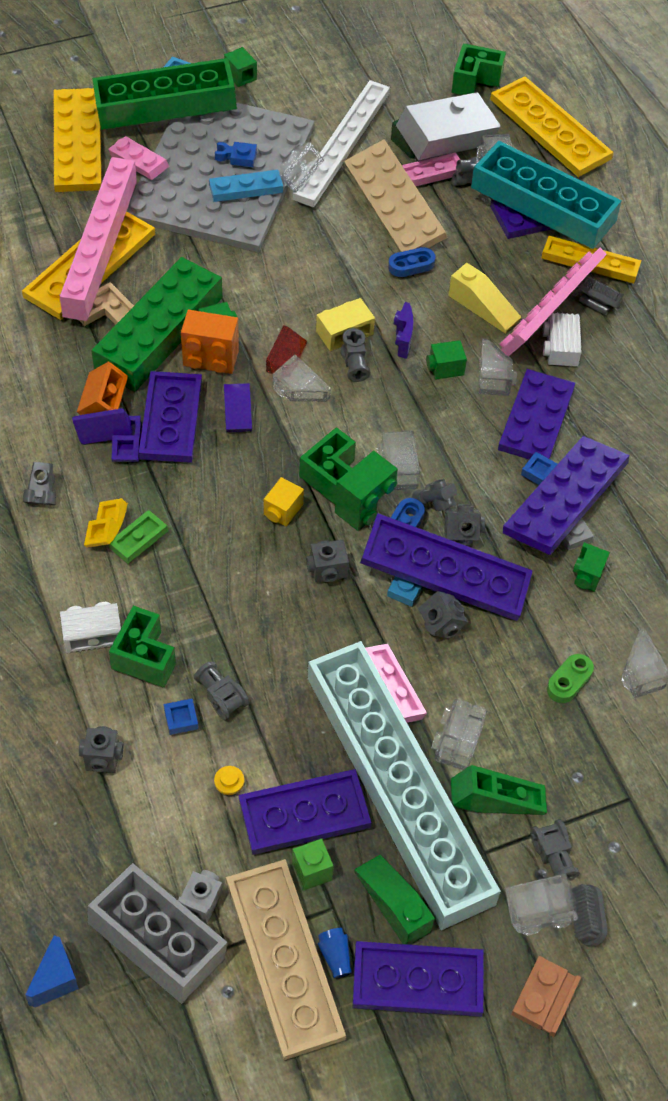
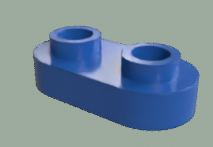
M425 247L398 252L390 256L388 270L397 277L427 272L434 267L436 256L431 249Z
M406 498L398 504L391 518L418 528L424 517V505L415 498Z

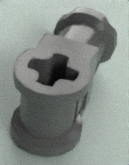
M351 328L343 334L344 344L341 347V356L345 360L346 367H349L347 372L348 379L353 382H361L370 376V370L366 367L365 335L361 330Z
M214 662L203 664L194 674L196 682L202 683L207 689V699L211 702L221 719L226 720L234 710L241 706L246 707L249 705L248 696L238 683H235L229 675L223 678L217 671V665Z
M558 819L549 826L542 828L537 826L531 827L530 836L533 846L540 855L543 864L549 862L554 874L552 877L554 884H564L578 877L580 872L578 868L573 866L569 856L572 846L569 842L564 822Z

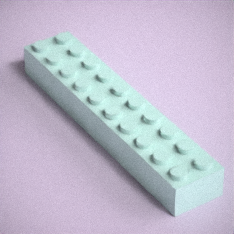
M360 641L309 661L308 680L440 930L496 906L501 892L363 643Z

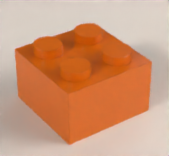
M188 310L181 330L183 366L233 374L239 352L238 317Z

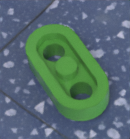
M573 654L568 657L549 679L547 686L549 697L558 703L571 701L592 676L594 665L591 659L583 654ZM576 664L581 665L584 668H578L576 667ZM559 683H564L567 687H561Z

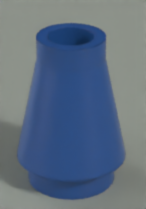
M334 928L318 935L320 942L317 945L332 971L333 978L337 979L350 975L352 970L350 967L348 935L344 934L342 928Z

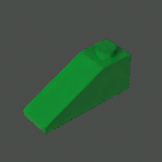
M470 765L451 778V796L454 807L477 813L544 815L547 813L545 785Z
M381 855L354 869L355 874L402 944L411 945L432 932L434 916L418 893Z

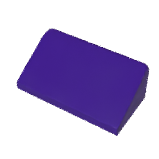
M123 408L72 417L79 441L83 445L112 440V435H132L131 419Z

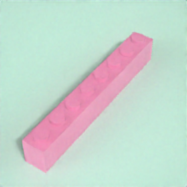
M111 157L60 294L62 316L65 318L88 320L137 183L134 160Z

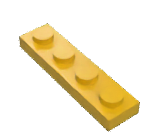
M548 236L541 259L572 267L575 263H579V260L587 252L590 251L593 254L598 249H592L586 245ZM603 250L607 255L591 272L634 284L641 260Z

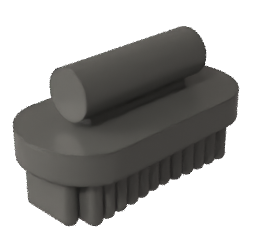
M586 276L581 284L577 286V289L586 293L580 296V303L604 315L608 314L610 306L619 310L620 302L624 296L619 291L589 276Z
M589 884L573 887L569 896L574 918V936L583 944L597 946L607 937V922L602 892L598 887Z

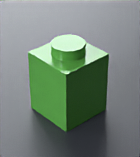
M322 839L293 849L292 865L303 891L332 881L333 864Z

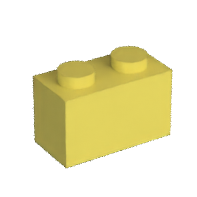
M359 298L317 314L316 332L329 351H333L342 347L344 344L343 334L348 329L356 328L361 330L365 338L374 335L375 317L363 300Z

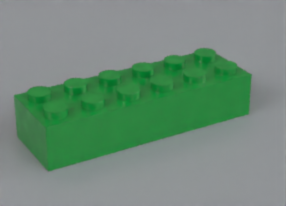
M228 58L92 78L101 130L237 109L235 86Z
M181 257L92 349L94 369L107 362L112 363L128 375L125 387L136 392L150 377V371H155L181 343V330L187 311H198L200 308L215 305L223 298L222 277Z

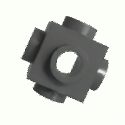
M459 504L457 508L445 509L444 535L446 539L456 540L457 543L463 545L472 544L473 540H480V533L485 531V517L481 516L478 509H474V505Z
M344 540L321 541L311 544L310 555L306 556L308 572H313L315 582H332L336 579L348 578L349 560Z
M437 591L418 607L425 621L426 630L433 636L447 639L459 634L460 629L468 623L463 613L464 608L455 599L454 595Z
M105 726L87 728L86 738H81L79 743V756L84 759L86 771L116 773L117 761L122 760L124 743L119 742L117 730H112Z

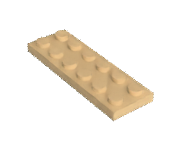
M385 139L344 161L346 168L400 252L420 247L429 248L447 238L445 230Z
M286 859L226 877V884L283 1061L346 1040V1034Z

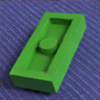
M148 510L116 535L109 544V548L129 564L168 532V526Z

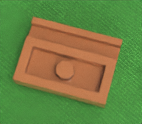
M538 956L511 1015L539 1030L542 1029L550 1033V1036L554 1037L581 977L578 975L574 976L568 973V970Z

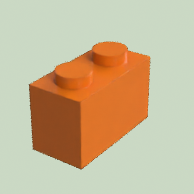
M110 362L89 372L77 413L85 415L118 409L128 375Z

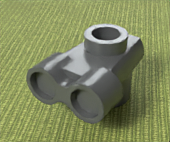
M473 157L469 160H458L456 172L452 176L453 185L465 186L466 183H472L474 166L481 159Z
M33 462L28 489L24 490L23 503L55 505L56 492H53V485L55 483L53 464ZM44 472L45 477L42 480H37L38 474Z
M439 479L427 484L424 489L415 490L412 498L419 500L422 504L433 502L435 510L441 511L456 504L454 496L457 495V489L453 483L446 484L445 479Z

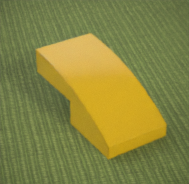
M120 498L99 503L96 520L88 522L84 542L85 547L108 545L114 540L125 517L128 505L126 501Z

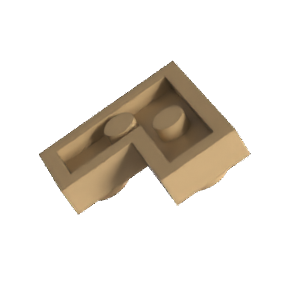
M109 282L98 289L88 320L79 321L86 326L106 315L116 325L134 305Z

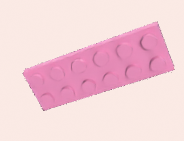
M599 248L593 254L590 251L587 252L579 260V263H575L568 270L567 274L554 285L552 291L550 290L540 300L541 302L527 314L525 320L523 319L513 329L514 331L499 344L502 348L496 356L503 362L525 343L607 254Z

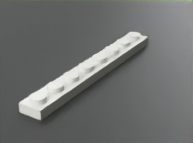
M369 80L294 190L293 200L311 207L316 205L388 97L390 87Z

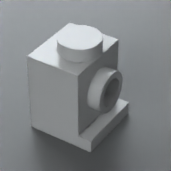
M202 870L201 874L193 871L178 901L207 925L222 894V882H219V877L211 871ZM200 889L202 891H205V893L198 894L196 893V890Z

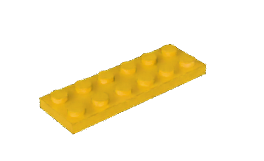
M524 76L491 93L490 100L577 177L612 160L614 153L527 77Z
M94 88L54 90L55 192L100 190L102 184L101 129Z
M126 211L101 283L155 235V227ZM81 239L22 290L24 299L59 320L64 318L62 316L60 294Z

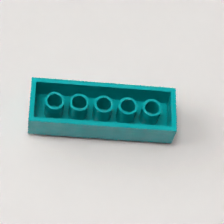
M498 141L474 166L472 189L592 249L596 247L617 221L622 200L501 141Z

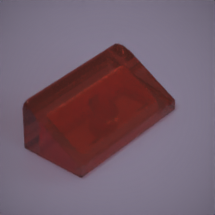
M283 325L266 359V372L290 379L304 351L307 340Z

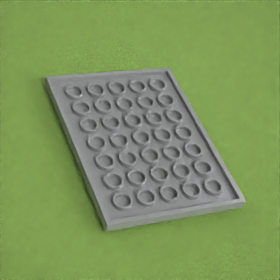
M237 103V109L171 119L154 152L167 160L169 168L153 180L142 175L132 194L127 212L156 228L259 253L313 132L314 120ZM224 142L229 146H233L234 142L257 144L254 167L230 165V160L216 161L215 151H217V143ZM279 170L283 183V193L213 202L209 187L210 178Z

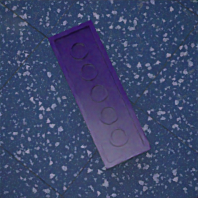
M583 436L503 525V534L551 555L629 462V455Z
M377 513L360 561L363 565L434 591L454 595L458 600L515 621L521 615L533 570Z

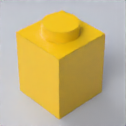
M281 477L264 498V515L272 522H278L287 526L303 506L304 489Z

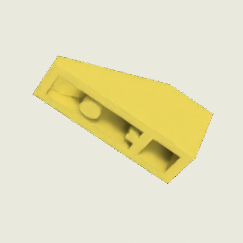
M466 263L451 275L448 296L506 334L521 321V316L491 280L475 267Z

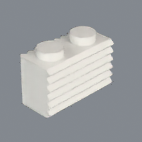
M552 313L549 316L548 322L543 324V337H547V341H544L543 356L548 357V365L578 366L581 357L580 315Z
M100 602L94 607L87 608L72 606L66 611L60 612L66 653L87 651L88 649L93 650L94 648L98 649L106 646L110 647L113 645L121 629L117 603Z

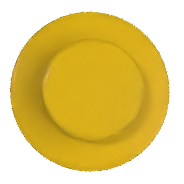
M235 766L222 767L215 774V787L224 795H234L243 788L244 775Z

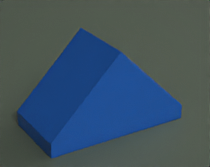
M55 935L25 994L29 1006L38 1007L78 990L76 978L61 939Z

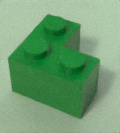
M463 43L454 70L451 93L460 95L472 94L475 92L477 83L499 87L503 75L506 52Z
M336 427L300 457L299 477L335 504L337 480L352 469L349 465L355 460L356 442Z
M373 450L337 480L334 513L357 531L365 525L369 526L372 524L377 516L379 499L385 494H390L397 486L398 468Z
M133 605L109 650L111 669L165 688L176 665L175 647L157 641L161 634L160 614Z

